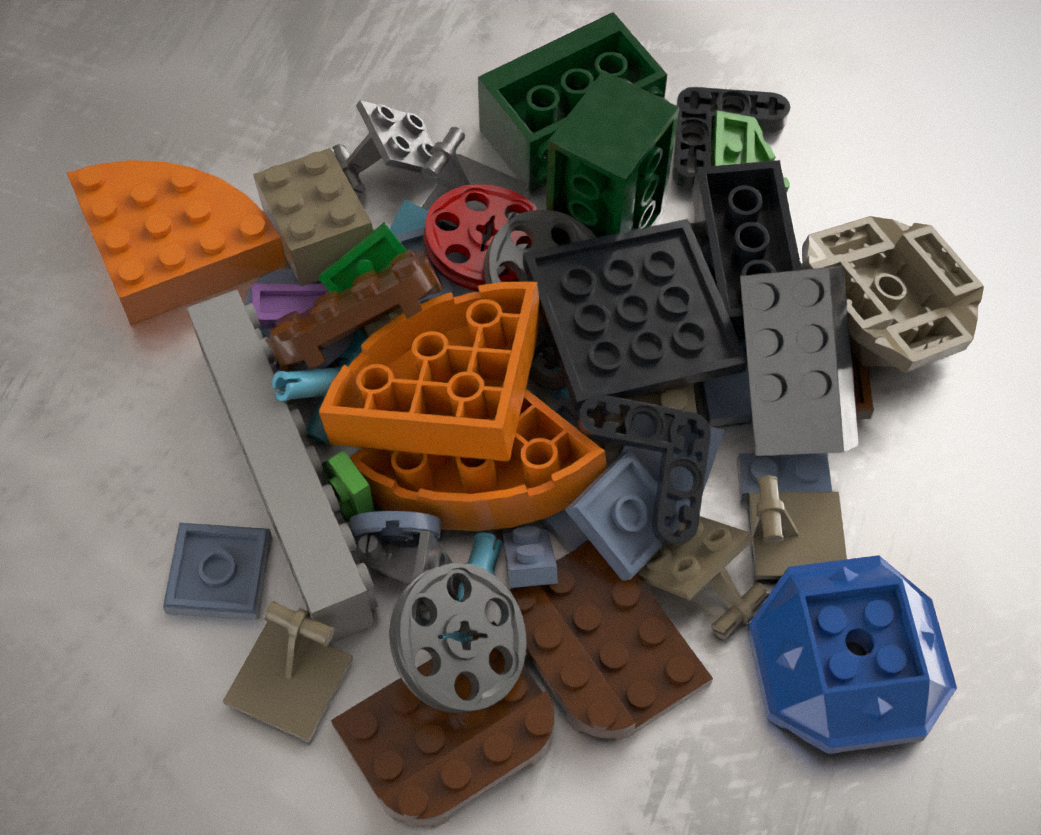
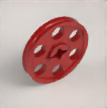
M471 184L450 190L433 203L427 214L423 235L427 257L435 269L445 278L461 287L479 292L478 286L485 285L483 270L486 251L499 229L509 221L505 215L511 212L521 214L539 209L521 194L496 185ZM478 201L483 203L486 209L474 211L469 209L466 203ZM443 220L451 221L457 226V229L444 231L437 227L436 223ZM493 224L490 240H487L485 249L481 252L482 238L484 235H487L489 225ZM511 232V240L516 246L520 244L531 245V240L525 232ZM452 252L462 253L468 258V261L461 264L453 263L448 260L446 255ZM504 266L509 273L498 276L502 282H518L516 272L512 268Z

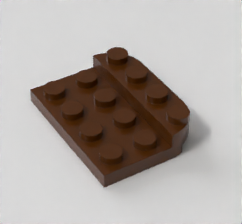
M413 250L403 252L391 260L390 264L392 266L378 273L374 270L363 273L352 281V287L339 294L336 291H330L317 298L313 303L314 307L299 314L298 311H293L279 318L275 322L276 327L271 329V337L265 339L282 370L290 372L293 367L304 361L309 369L325 363L323 348L400 307L407 319L420 312L422 308L418 303L419 300L442 291V285L423 250L416 253Z
M590 541L556 560L558 584L515 587L509 590L523 616L526 630V654L567 713L568 723L579 733L583 731L599 738H615L616 741L623 740L643 729L712 683L713 677L638 575L635 574L630 580L622 581Z
M495 621L491 622V624L497 626ZM473 636L472 639L480 638V636ZM493 648L489 654V665L495 673L500 675L505 668V658L498 649ZM432 659L417 667L420 674L425 677L431 674L433 670ZM523 665L521 674L509 693L494 705L484 709L464 713H449L435 709L417 698L405 685L402 678H399L333 718L331 723L385 812L394 820L398 819L404 823L417 826L431 825V828L448 822L449 815L529 764L531 767L535 766L545 756V752L552 739L554 707L547 691L542 692L525 665ZM460 673L455 679L454 688L458 697L466 701L471 695L472 686L468 677Z

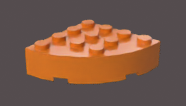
M140 160L102 163L67 172L71 186L130 326L287 266L281 237L267 215L246 194L221 178L193 167L163 161Z
M498 282L479 285V292L467 293L454 298L452 292L420 304L422 310L407 319L403 312L374 332L361 345L362 352L351 362L349 367L344 365L332 381L318 412L330 444L509 461L542 319L537 282Z
M527 389L525 390L509 461L361 448L349 457L368 482L373 503L385 511H409L434 515L442 520V529L464 531L511 528L550 517L566 509L607 468L605 450Z

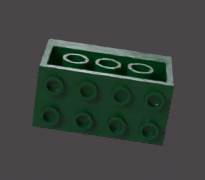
M614 12L478 77L479 129L516 177L529 184V189L527 190L529 193L541 187H547L548 140L603 70L618 78L626 79L633 85L655 96L665 98L668 74Z
M603 70L548 140L546 210L557 211L575 218L589 228L597 238L654 226L665 208L679 107L663 97L655 96L633 85L628 80L618 78ZM555 228L551 230V237L559 246L571 242L570 236L563 229Z

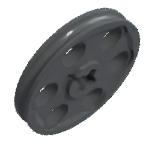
M533 210L521 213L506 222L490 242L484 259L483 273L485 284L502 282L497 275V268L501 266L512 268L518 276V282H529L522 263L523 254L559 246L551 237L552 229L559 228L566 231L570 236V243L597 237L584 224L564 213L551 210ZM511 232H525L531 240V247L528 249L517 247L511 240ZM541 319L538 335H548L543 319Z
M449 563L419 574L407 584L399 595L390 620V648L400 677L417 698L435 709L449 713H464L487 708L505 697L521 674L527 645L523 616L509 589L496 576L481 567L468 563ZM450 576L457 577L463 584L464 596L460 602L452 599L448 593L447 581ZM415 600L423 601L429 609L430 618L425 627L417 624L412 616V605ZM489 600L494 601L501 611V619L497 626L491 624L485 615V606ZM454 631L464 634L465 637L480 636V638L465 641L463 644L460 641H454V638L439 639L438 637L453 634ZM493 648L498 649L505 658V668L500 675L495 673L489 665V654ZM420 649L427 651L433 660V670L428 677L420 674L415 665V657ZM460 673L468 677L472 686L471 695L466 701L458 697L454 688L455 679Z

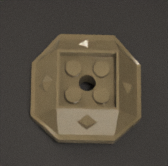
M867 216L811 233L807 236L802 245V270L844 266L851 352L862 366H895L904 373L965 351L974 340L979 304L982 301L984 285L932 225L914 222L910 226L894 219Z

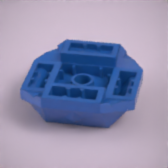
M880 555L788 567L751 620L747 629L767 720L783 729H789L804 741L827 754L923 741L957 689L932 599ZM846 642L860 644L865 649L866 655L858 656L853 654L847 648Z

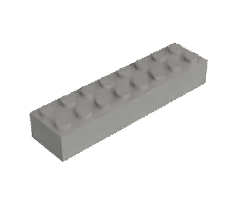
M234 290L187 307L202 354L306 609L310 612V618L327 626L334 627L335 631L329 644L373 627L374 621L371 609L378 607L373 593L374 585L365 563L360 564L355 551L357 546L347 522H342L338 512L340 507L330 483L326 485L322 475V464L315 447L309 445L305 435L307 431L299 410L293 408L290 399L279 401L275 396L276 392L286 391V389H273L272 380L277 372L275 366L276 359L265 341L267 337L263 338L259 329L261 325L253 304L244 305L238 290Z

